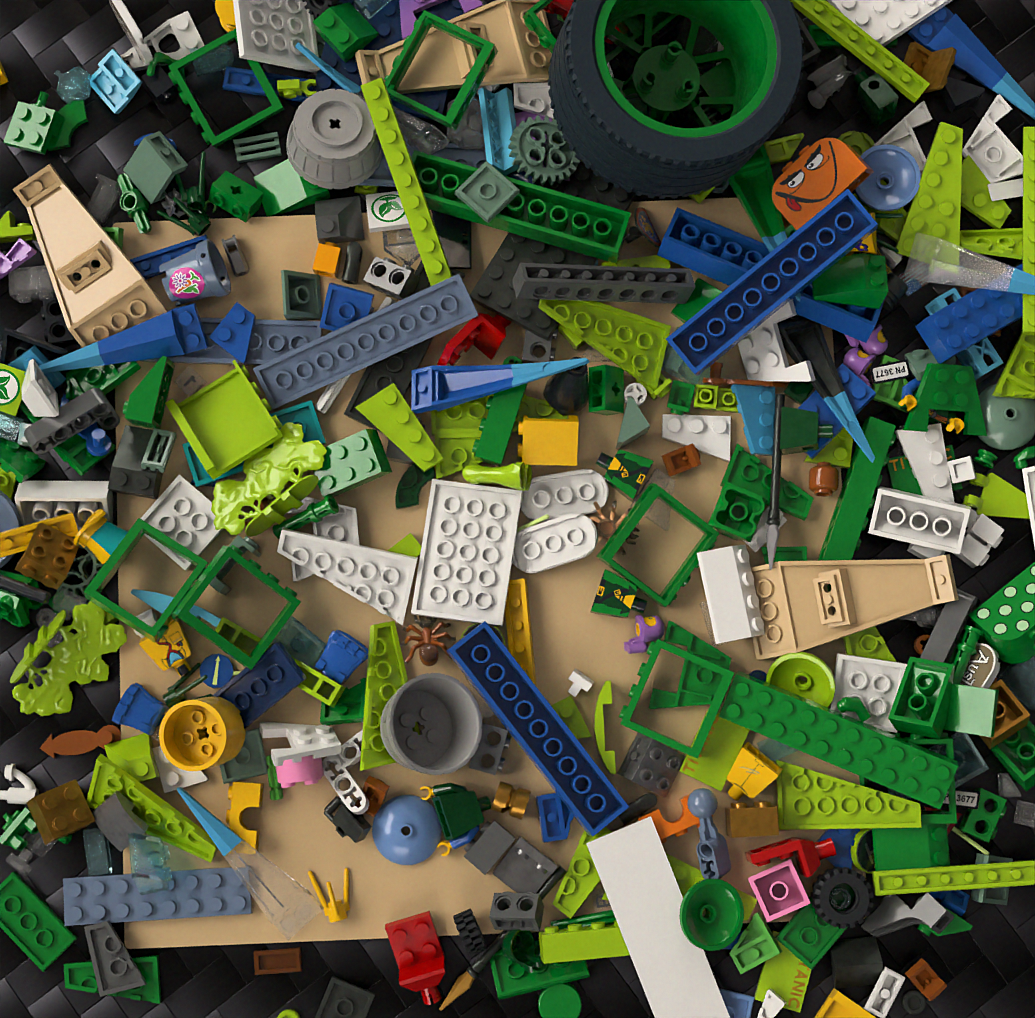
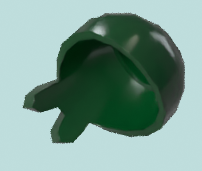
M520 929L510 930L504 936L502 944L503 955L513 963L519 964L526 972L533 973V967H541V960L539 957H534L535 941L532 932Z

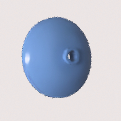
M883 144L866 150L860 156L874 171L855 189L857 196L864 204L880 211H893L904 207L914 198L920 186L921 174L916 160L909 152L895 145ZM884 179L888 182V184L882 185L880 183V180Z
M400 795L385 802L376 814L372 825L373 840L379 852L389 861L400 865H413L426 860L436 850L442 834V828L435 808L428 801L414 795ZM404 826H408L410 828L409 835H404L402 833V828Z

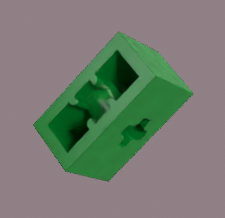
M225 171L212 184L208 201L246 223L259 210L264 193L230 172Z
M610 365L589 367V413L606 416L624 413V370L622 368Z

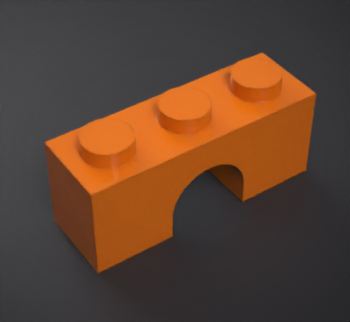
M689 795L679 799L682 806V815L674 822L665 821L658 808L637 817V821H641L651 816L662 844L667 842L666 837L674 834L675 837H679L688 832V827L696 825L697 828L700 827L699 818L692 815L688 809L687 801Z

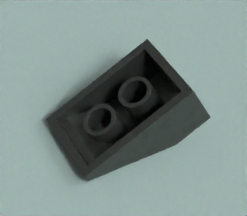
M125 425L112 464L107 489L116 493L158 499L163 473L159 472V469L152 471L150 467L146 469L141 467L153 430ZM162 435L158 436L149 461H153ZM167 437L158 463L161 462L169 437Z

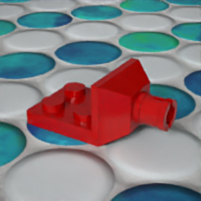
M478 313L479 316L472 318L446 344L437 365L454 366L460 359V354L463 351L467 353L473 345L492 361L506 337L505 328L511 324V321L498 314L492 318L489 314Z
M791 837L745 852L747 861L757 865V867L771 863V858L777 857L781 860L789 858L794 854L799 872L805 877H810L821 865L820 861L822 859L837 855L831 838L814 842Z
M430 911L385 924V930L399 967L400 986L415 992L421 991L423 1002L426 1005L431 1004V996L434 1003L438 1002L442 996L437 985H439L445 974V954Z

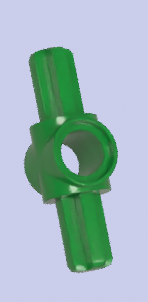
M126 173L120 174L117 179L123 192L120 198V206L123 210L127 211L130 218L134 219L139 233H149L152 228L146 215L149 209V202L146 197L142 196L139 189H135L132 180Z

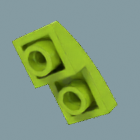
M696 384L695 408L738 413L736 406L738 402L731 388Z

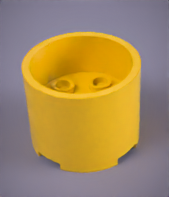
M216 696L186 700L174 705L165 714L160 725L159 741L164 755L173 765L185 771H200L231 761L240 752L245 741L246 730H244L243 721L239 714L241 712L230 701Z

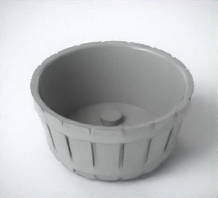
M327 89L316 92L308 97L298 107L288 130L286 151L291 165H293L292 167L303 179L313 185H318V187L345 189L350 186H356L367 180L376 171L375 169L378 168L382 159L383 149L367 103L356 94L346 90ZM339 120L340 128L338 129L335 127L331 129V123L329 121Z
M441 673L419 675L403 684L386 703L380 722L383 744L390 756L405 768L429 775L452 773L465 766L477 751L478 743H480L482 736L480 708L475 697L471 695L470 690L454 677L445 676V674ZM415 722L424 726V729L421 730V735L412 730L415 727Z

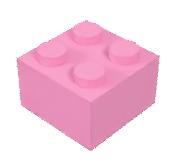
M791 859L748 878L767 922L811 903Z

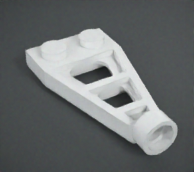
M188 11L168 19L144 38L146 45L153 46L156 53H163L159 48L160 40L168 34L175 35L180 45L179 50L164 53L175 60H180L205 46ZM134 46L126 53L120 55L124 61H129L130 65L128 66L133 71L148 69L149 64L145 65L140 60Z

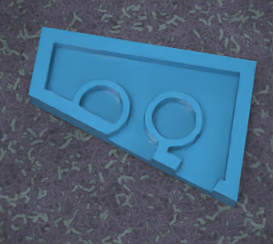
M731 385L732 393H735L738 405H736L738 413H741L745 425L743 430L751 455L772 456L775 388Z

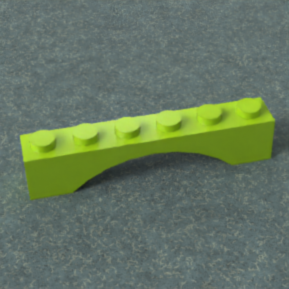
M222 617L215 629L218 634L248 656L261 640L258 636L225 617ZM292 657L307 677L297 687L334 708L345 687Z

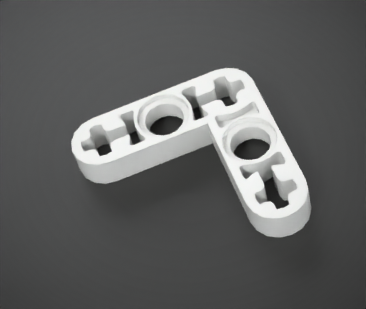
M363 729L341 746V754L327 756L322 761L325 777L346 807L357 815L363 814L368 810L369 800L348 770L361 759V748L356 743L359 741L362 744ZM351 747L356 748V756L352 759H347L346 751ZM330 763L336 764L335 768L340 775L336 776L334 772L329 770ZM344 779H349L351 782L350 788L346 791H341L339 788L340 782ZM354 794L356 798L361 800L359 808L354 806L355 802L350 795Z

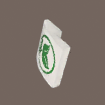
M398 191L366 195L370 233L410 228Z

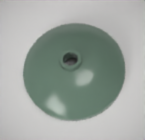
M995 384L985 389L979 395L987 436L978 437L995 449L1013 450L1028 443L1035 435V399L995 397L992 395L997 385ZM1007 410L1012 411V418L1006 415Z

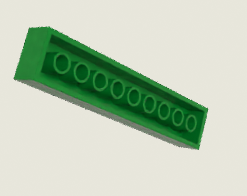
M414 150L411 159L429 209L617 264L630 225L631 212L506 177L520 190V193L487 223L455 195V191L478 168Z
M739 670L734 677L719 717L937 809L941 808L958 768V761Z

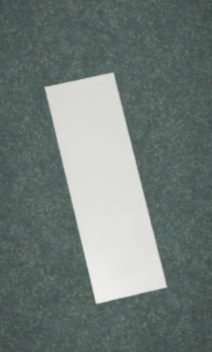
M651 816L586 843L654 1017L730 1018L704 950L690 943L682 931L679 914L683 896Z

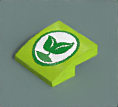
M0 363V411L16 417L22 400L21 388L25 378V371Z

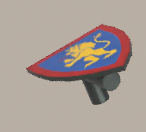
M636 208L634 219L637 227H630L625 241L629 244L644 236L652 245L660 248L661 241L645 208Z

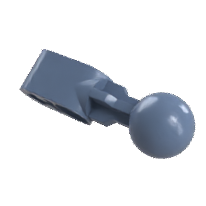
M699 788L689 795L687 805L691 814L699 818L700 827L698 828L700 842L696 846L700 870L704 879H720L731 870V861L726 839L722 834L718 833V829L712 819L718 802L712 791L706 788Z

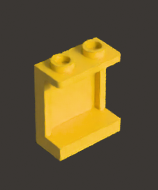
M523 415V421H518V435H522V443H518L517 457H522V462L525 465L577 466L578 416L569 415L568 419L528 418V415Z
M833 988L814 1018L876 1017Z

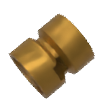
M500 781L491 810L500 813L508 811L510 816L522 820L531 791L520 787L515 790L513 785Z

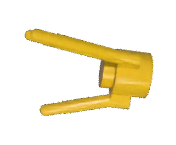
M344 869L343 903L341 899L335 900L331 882L326 883L330 898L328 905L312 871H308L312 885L323 906L325 916L329 917V921L336 922L348 918L346 911L350 910L349 869Z

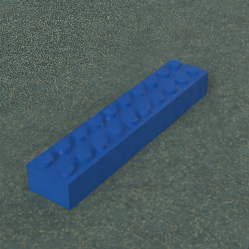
M846 189L667 337L666 340L696 376H699L878 229V223L851 191Z
M677 207L657 255L730 286L770 252L762 242ZM812 283L800 292V302L796 297L792 298L798 315L864 343L868 341L883 306L882 303L880 308L876 309L813 300Z
M486 621L479 624L446 650L588 835H596L629 808L625 800Z

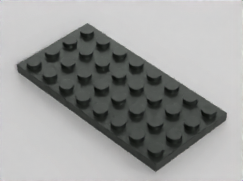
M580 163L576 167L575 172L570 175V181L563 180L559 184L555 180L554 184L550 186L548 180H546L543 186L541 183L538 185L624 211L629 209L636 197L635 192L631 191L628 193L621 187H614L613 183L605 182L604 178L600 175L596 176L593 174V170L587 169ZM509 232L472 290L470 297L473 302L548 341L559 323L538 308L540 299H516L512 280L519 264L539 263L594 266L598 258Z

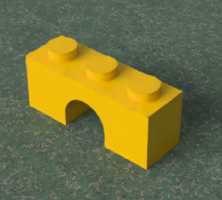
M234 781L233 786H229L228 800H231V809H227L226 823H229V829L243 839L229 853H258L260 830L250 829L245 826L242 817L248 807L262 806L264 783Z

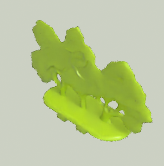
M293 422L285 423L280 429L283 437L275 441L272 448L265 447L244 461L243 472L247 475L244 481L227 479L215 484L211 511L216 516L213 521L215 529H226L230 535H238L245 527V520L253 518L245 529L246 535L253 537L266 531L275 522L280 525L286 519L284 515L292 508L296 510L303 505L301 500L309 495L317 486L319 481L317 476L308 475L302 478V475L307 470H318L323 467L324 455L327 453L326 448L319 440L303 442L304 433L302 425L293 424ZM294 468H297L299 470V473L297 475L293 471ZM290 481L294 483L284 493L281 494V490H283L286 482ZM267 495H274L276 499L261 511L260 504L263 498ZM255 500L258 501L257 507L254 505ZM243 506H251L255 512L251 510L249 513H246L241 509ZM239 515H244L245 518H243V519L241 520V519H239L238 516H239Z
M91 601L88 604L76 605L74 607L73 622L69 626H62L67 615L65 609L56 615L48 627L43 624L38 631L37 641L34 644L29 642L24 648V657L15 668L10 679V683H16L26 671L29 672L28 682L21 683L12 690L13 698L21 703L20 712L26 714L36 712L40 716L70 712L73 696L69 684L72 681H76L80 685L88 684L92 680L107 681L109 665L105 664L102 660V654L116 652L127 641V634L124 633L123 625H104L105 610ZM71 629L77 630V634H73L69 631ZM60 631L64 638L63 642L55 647H49L47 644ZM43 650L51 654V662L46 667L36 668L33 665V662ZM47 670V673L42 674L40 671ZM35 673L42 678L43 684L40 687L35 683L34 679L37 678ZM30 683L33 684L34 689H29Z

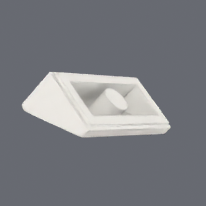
M884 967L863 1009L880 1018H886L905 977Z

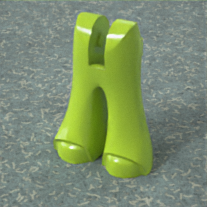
M516 462L501 467L468 465L463 469L462 475L466 481L475 485L500 484L509 488L528 491L532 480L531 465H525L524 462Z

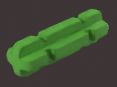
M268 755L266 762L269 765L267 772L269 787H271V791H269L270 799L280 800L283 798V789L280 788L281 783L277 781L276 766L273 764L271 755Z

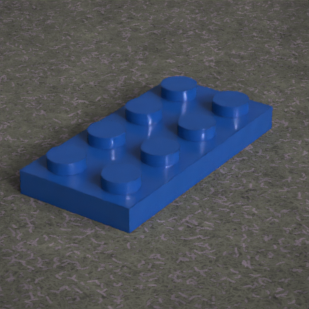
M842 363L836 370L856 416L876 396V392ZM817 390L798 408L819 413L820 424H833V438L844 428ZM820 438L818 450L804 453L813 460L833 438Z

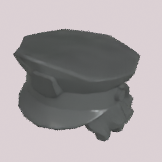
M843 54L807 77L816 86L814 90L808 93V100L813 107L817 109L824 107L829 96H833L835 91L839 92L847 77L854 74L846 69L847 61L846 56L844 57Z

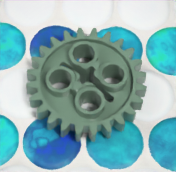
M539 115L536 116L535 120L531 117H528L526 122L522 120L519 127L516 126L508 146L511 149L509 157L515 158L512 165L520 166L517 172L525 171V179L532 176V183L540 179L542 186L546 180H548L550 186L554 184L555 180L559 184H561L563 179L568 180L580 162L576 157L577 154L569 149L570 145L562 138L563 133L558 130L556 119L550 122L548 115L545 116L544 120H541Z

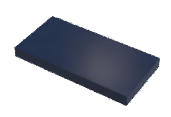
M278 641L263 653L252 670L245 668L212 696L221 697L233 703L241 712L239 714L242 718L244 729H246L306 680L307 677L282 643Z

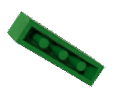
M528 383L494 393L493 397L489 396L486 409L489 412L487 418H482L479 431H482L480 440H475L472 449L476 460L499 467L502 466Z

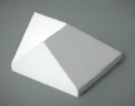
M34 359L30 360L21 388L22 400L34 417H56L59 415L57 392Z

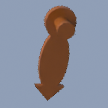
M714 362L709 366L710 378H703L702 381L703 384L714 386L738 384L785 388V383L775 381L721 378L723 363Z
M107 725L102 727L97 733L94 731L78 730L61 734L54 739L53 734H51L40 749L56 759L55 753L68 756L80 755L95 750L98 746L105 749L104 745L120 741L121 730L114 725Z

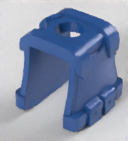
M333 630L329 635L326 648L315 667L322 670L324 675L342 685L348 680L354 670L368 659L369 649L351 635L341 630Z
M133 683L125 691L118 703L112 721L118 725L130 726L148 735H154L165 716L164 713L167 711L168 706L149 694L142 685Z

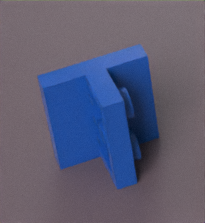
M329 283L319 327L335 331L373 313L374 307H372L375 294Z

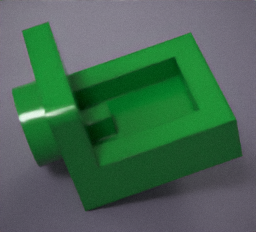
M673 379L667 407L671 408V413L684 415V412H690L695 384Z

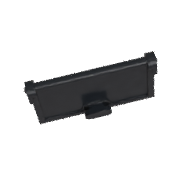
M431 210L432 219L450 269H472L471 221Z

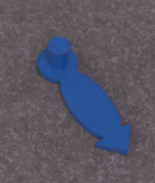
M63 394L60 407L69 402L65 394ZM97 422L77 433L86 439V448L90 454L103 456L111 450V440L105 435L103 429L98 428Z

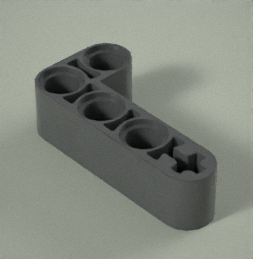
M92 388L61 406L58 416L43 417L27 427L24 431V436L35 454H43L95 422H98L104 430H112L118 426L120 418L100 388Z
M956 588L959 600L945 604L921 654V659L948 663L964 630L963 627L967 624L969 614L980 606L981 600Z

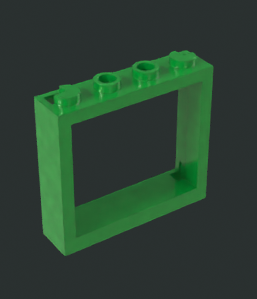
M540 0L525 13L523 18L527 28L534 31L539 37L540 44L544 48H548L552 53L556 39L537 17V14L553 0ZM630 18L616 25L624 35L633 41H636L642 35ZM617 46L605 56L606 63L608 64L623 49Z
M424 10L419 19L415 20L411 35L406 37L400 56L397 55L392 65L393 69L384 78L387 91L391 99L456 131L498 50L495 44ZM431 26L481 50L446 116L396 92Z
M236 29L169 65L171 72L168 75L174 85L179 84L182 90L179 93L185 105L190 104L193 110L190 114L196 125L201 124L204 132L201 134L207 145L212 144L213 147L225 143L285 110L260 63L247 59L272 106L215 136L179 70L234 39L238 43Z
M650 483L596 557L627 581L636 585L640 591L657 604L666 607L673 600H676L678 596L676 593L680 587H684L689 582L693 569L699 567L697 553L711 550L715 546L714 543L717 541L716 538L720 533L656 483ZM656 498H659L704 533L660 595L612 559Z
M138 518L87 586L84 595L86 599L155 643L158 638H162L164 634H167L169 630L168 624L171 620L178 618L173 614L174 610L207 568L208 562ZM144 534H147L197 566L153 627L100 594Z
M223 545L174 610L173 614L244 667L252 670L301 601L296 598L297 593L287 586L285 589L278 584L280 580L270 573L265 575L260 571L261 566L252 559L247 561L243 558V552L234 545L231 547ZM229 557L288 602L249 656L189 612Z
M657 639L656 643L651 642L646 654L650 655L647 664L642 663L637 675L641 676L638 684H633L628 695L631 697L629 705H624L619 715V718L622 719L621 725L698 759L735 672L666 641ZM661 648L723 675L693 747L631 721Z
M942 732L940 739L910 733V737H901L900 733H891L917 745H946L947 757L954 760L953 736H948L947 732ZM955 775L948 789L949 810L921 811V824L957 823ZM859 776L860 785L868 787V779Z

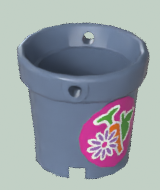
M210 239L198 243L195 249L159 266L160 272L166 271V277L162 279V283L172 302L177 301L175 306L211 296L223 297L231 293V283L226 266L217 247Z

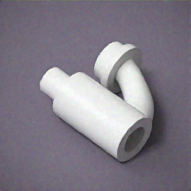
M15 764L6 765L4 771L5 779L14 781L16 778L25 788L9 787L8 791L0 790V800H7L8 804H26L33 797L39 795L34 782L27 775L16 769Z

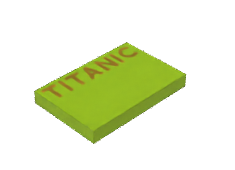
M717 713L698 759L686 754L679 772L718 791H722L727 776L737 759L750 729L723 719ZM704 716V718H703V720H702V722H701V724H700V726H699V728H698V731H697V733H696V735H695V737H694V739H693V741H692L690 747H693V744H694V742H695V740H696V737H697V735H698V733H699V730H700V728H701V726H702V723H703V721H704V719H705V716Z
M772 930L773 936L776 937L779 932ZM776 939L782 952L763 963L754 999L764 1002L766 992L771 988L787 1002L782 1008L800 1013L811 969Z

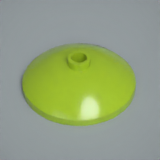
M787 653L780 656L770 666L766 676V682L826 707L831 704L835 695L836 684L832 671L824 661L809 653ZM800 676L806 677L807 680H806V681L801 680V679H800Z

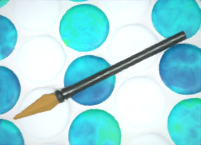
M561 866L556 869L537 891L542 900L567 872ZM503 930L471 967H468L465 973L457 978L439 1008L440 1011L471 987L474 979L478 978L489 960L502 947L504 936L510 930Z

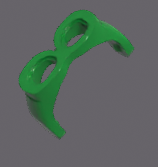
M157 52L154 54L153 61L148 65L147 75L153 76L156 64H168L169 66L178 60L172 59L164 53ZM183 67L179 71L186 82L185 71ZM178 84L177 90L180 91V92H182V90H181V88H180V86H179V84Z

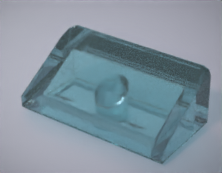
M99 828L83 830L89 876L112 873L108 839Z

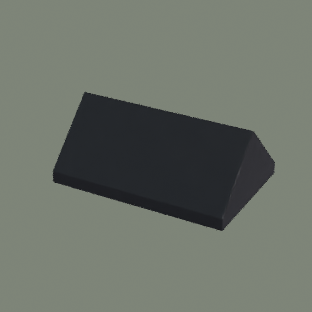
M5 327L3 330L0 363L8 365L34 345L49 361L71 352ZM63 370L59 372L66 378V373L70 370ZM66 379L61 385L58 386L59 388L64 387Z

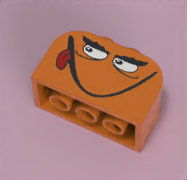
M823 138L815 142L811 147L807 145L798 154L800 157L794 163L792 161L789 162L782 169L783 174L778 177L773 185L772 200L781 214L798 230L846 189H849L852 193L874 171L850 145L836 138Z

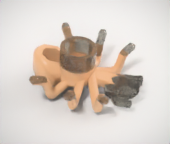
M595 501L593 505L602 520L597 517H590L589 519L594 522L597 528L598 542L603 538H607V543L632 508H629L614 523L617 501H613L610 519L605 518L599 504ZM635 527L632 532H639L640 530ZM631 532L625 541L628 544L636 545V542L629 541L628 538L636 539L639 536ZM621 546L619 548L621 554L626 555L624 548Z

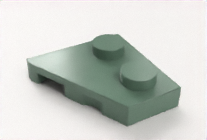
M918 349L905 354V360H908L909 368L917 381L922 380L927 363L938 364L930 349ZM954 356L942 364L953 365L956 363V357Z

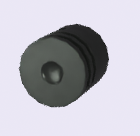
M895 274L887 276L888 293L882 306L890 311L908 290L906 283Z

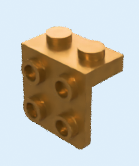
M912 42L909 45L903 63L930 83L923 93L941 90L947 83V77L955 61L957 50L950 47L931 52L917 42Z
M39 523L15 570L21 572L26 577H31L45 586L57 590L67 577L79 546L74 545V538L44 523Z

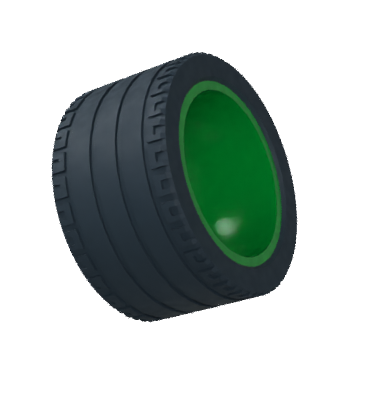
M574 0L554 45L548 71L551 109H554L553 117L558 123V130L563 133L562 138L570 145L569 149L577 154V159H581L585 163L587 169L591 168L594 171L593 174L596 176L600 175L604 178L605 182H611L614 184V187H621L628 193L632 191L638 196L642 194L648 195V198L658 196L659 199H664L665 197L675 199L678 196L683 198L692 194L697 195L702 190L706 192L712 187H717L723 181H727L750 160L778 128L796 99L795 94L799 91V83L803 75L801 70L804 68V62L802 61L804 56V49L802 48L804 40L800 35L802 29L801 25L798 24V15L793 10V3L789 0ZM668 12L672 15L678 14L688 17L692 23L684 50H682L681 44L676 41L670 42L669 45H659L651 48L654 13ZM644 14L642 46L618 31L615 26L630 17ZM702 25L709 30L722 44L724 49L694 57L692 51L699 26ZM604 36L637 59L633 74L625 82L611 77L606 63ZM730 60L735 74L736 93L730 97H699L700 73L698 67ZM626 99H640L649 107L648 116L637 110ZM702 108H733L729 119L712 125ZM684 109L692 115L700 128L673 127L664 124V121L670 112Z

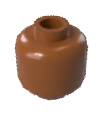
M818 462L817 466L810 469L809 489L814 492V495L821 497L832 496L833 492L838 490L839 471L837 468L832 467L831 463Z

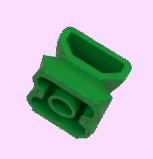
M725 483L708 525L731 539L751 542L768 500L734 484Z
M0 570V574L39 588L37 581L31 577ZM0 588V619L4 618L17 627H24L30 624L29 609H38L43 603Z

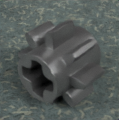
M175 188L168 194L165 193L166 198L162 205L166 209L167 214L172 216L174 213L180 218L185 212L173 201V198L176 197L181 201V193L177 192Z

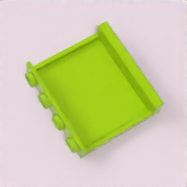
M236 360L232 361L236 367L235 369L177 404L172 398L165 403L203 467L213 480L283 437L279 428L283 427L276 415L271 417L269 411L272 410L265 398L260 400L258 395L261 391L254 381L252 383L248 381L247 378L250 377L249 372L244 365L239 367Z

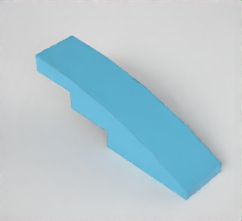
M137 589L131 591V594L162 614L174 598L157 592ZM195 605L189 611L199 620L203 618L215 627L221 621V618Z

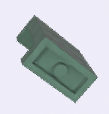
M158 131L143 138L123 171L152 204L166 197L164 195L166 193L165 189L175 174L185 171L188 164L164 135Z
M238 535L229 545V547L234 545L243 552L242 556L247 550L257 557L261 555L258 551L260 546L248 536L243 539ZM230 557L210 582V585L215 590L225 596L232 588L223 582L222 579L236 564Z

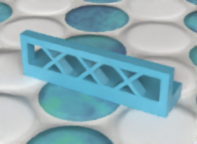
M482 87L478 90L486 159L503 176H506L520 167L519 165H512L515 158L509 157L511 149L508 148L511 142L509 139L516 128L512 91L506 87L494 94Z
M952 288L927 304L925 308L928 313L932 315L948 306L945 298L950 295L954 301L960 299L961 296L956 288ZM988 338L980 341L979 346L973 345L956 355L962 366H972L975 380L1003 364ZM983 354L989 355L994 364L987 366L983 360Z

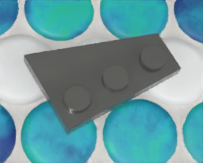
M109 920L84 927L100 997L147 984Z

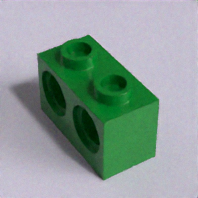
M976 787L974 791H980L978 809H966L958 830L989 843L990 839L993 840L997 833L998 827L996 824L999 818H1002L1006 812L1007 806L1005 803L1007 800ZM987 799L993 801V809L989 812L984 808V803ZM982 820L984 830L978 833L975 829V824L977 821Z

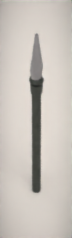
M776 394L770 508L766 522L768 526L766 542L769 570H772L779 538V494L782 458L780 433L781 409L785 403L784 394Z

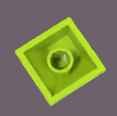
M143 733L104 745L107 758L140 783L160 777L150 735Z

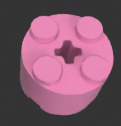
M313 755L302 757V762L293 763L292 759L283 761L282 766H276L277 781L281 783V788L295 786V783L304 781V785L318 783V780L324 776L322 757L314 759Z

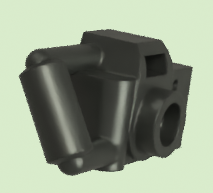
M336 796L324 808V815L336 826V831L342 838L349 836L357 843L364 840L372 827L364 819L363 814L357 815L352 813L339 796ZM339 807L338 811L334 816L332 813Z

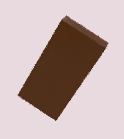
M301 947L255 950V975L302 972Z

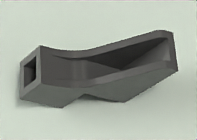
M928 892L918 898L913 908L908 906L899 896L892 894L882 899L880 906L866 917L861 927L874 937H880L913 924L929 926L936 933L940 934L955 917Z

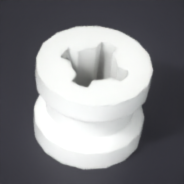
M639 383L629 384L624 391V402L627 404L628 398L632 397L638 407L643 405L647 396L645 387Z

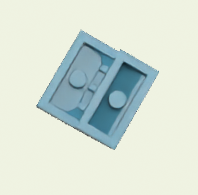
M112 49L98 63V70L87 82L114 114H119L134 97L142 81L115 49Z

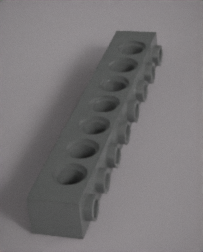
M520 263L512 280L516 299L686 304L695 289L690 269Z

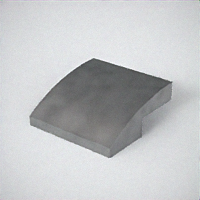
M117 790L93 810L92 815L105 837L122 852L145 833L149 825L131 811L135 804Z

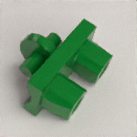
M25 807L22 812L16 810L13 815L7 812L3 815L6 823L2 827L5 832L0 837V843L10 846L15 850L23 851L28 845V841L23 837L24 833L27 830L31 834L39 832L28 808Z

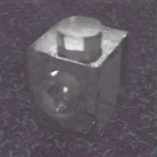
M62 588L61 591H57L52 603H54L52 609L58 611V613L65 609L67 612L65 620L70 621L73 618L74 607L76 605L88 604L90 601L80 594Z

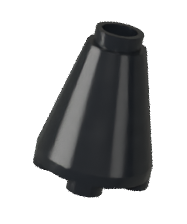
M576 356L571 359H580L581 357ZM587 364L554 374L547 381L543 396L548 404L558 411L560 415L567 416L570 413L581 411L586 406L589 398Z

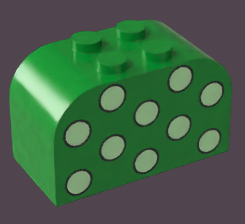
M1035 562L969 614L972 626L984 633L983 636H980L979 641L995 649L999 655L998 658L1006 663L1019 664L1035 656Z

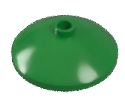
M709 878L697 882L687 891L682 900L679 914L680 925L685 937L694 946L707 951L723 949L736 939L743 925L744 907L739 893L731 884L720 879ZM705 909V910H706V914H705V916L703 917L702 912H703V910Z

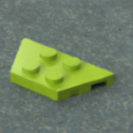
M1021 331L995 387L993 396L1035 399V335H1022Z

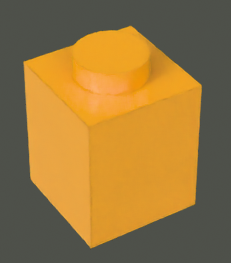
M332 242L318 244L312 268L314 274L337 279L343 254L337 244Z

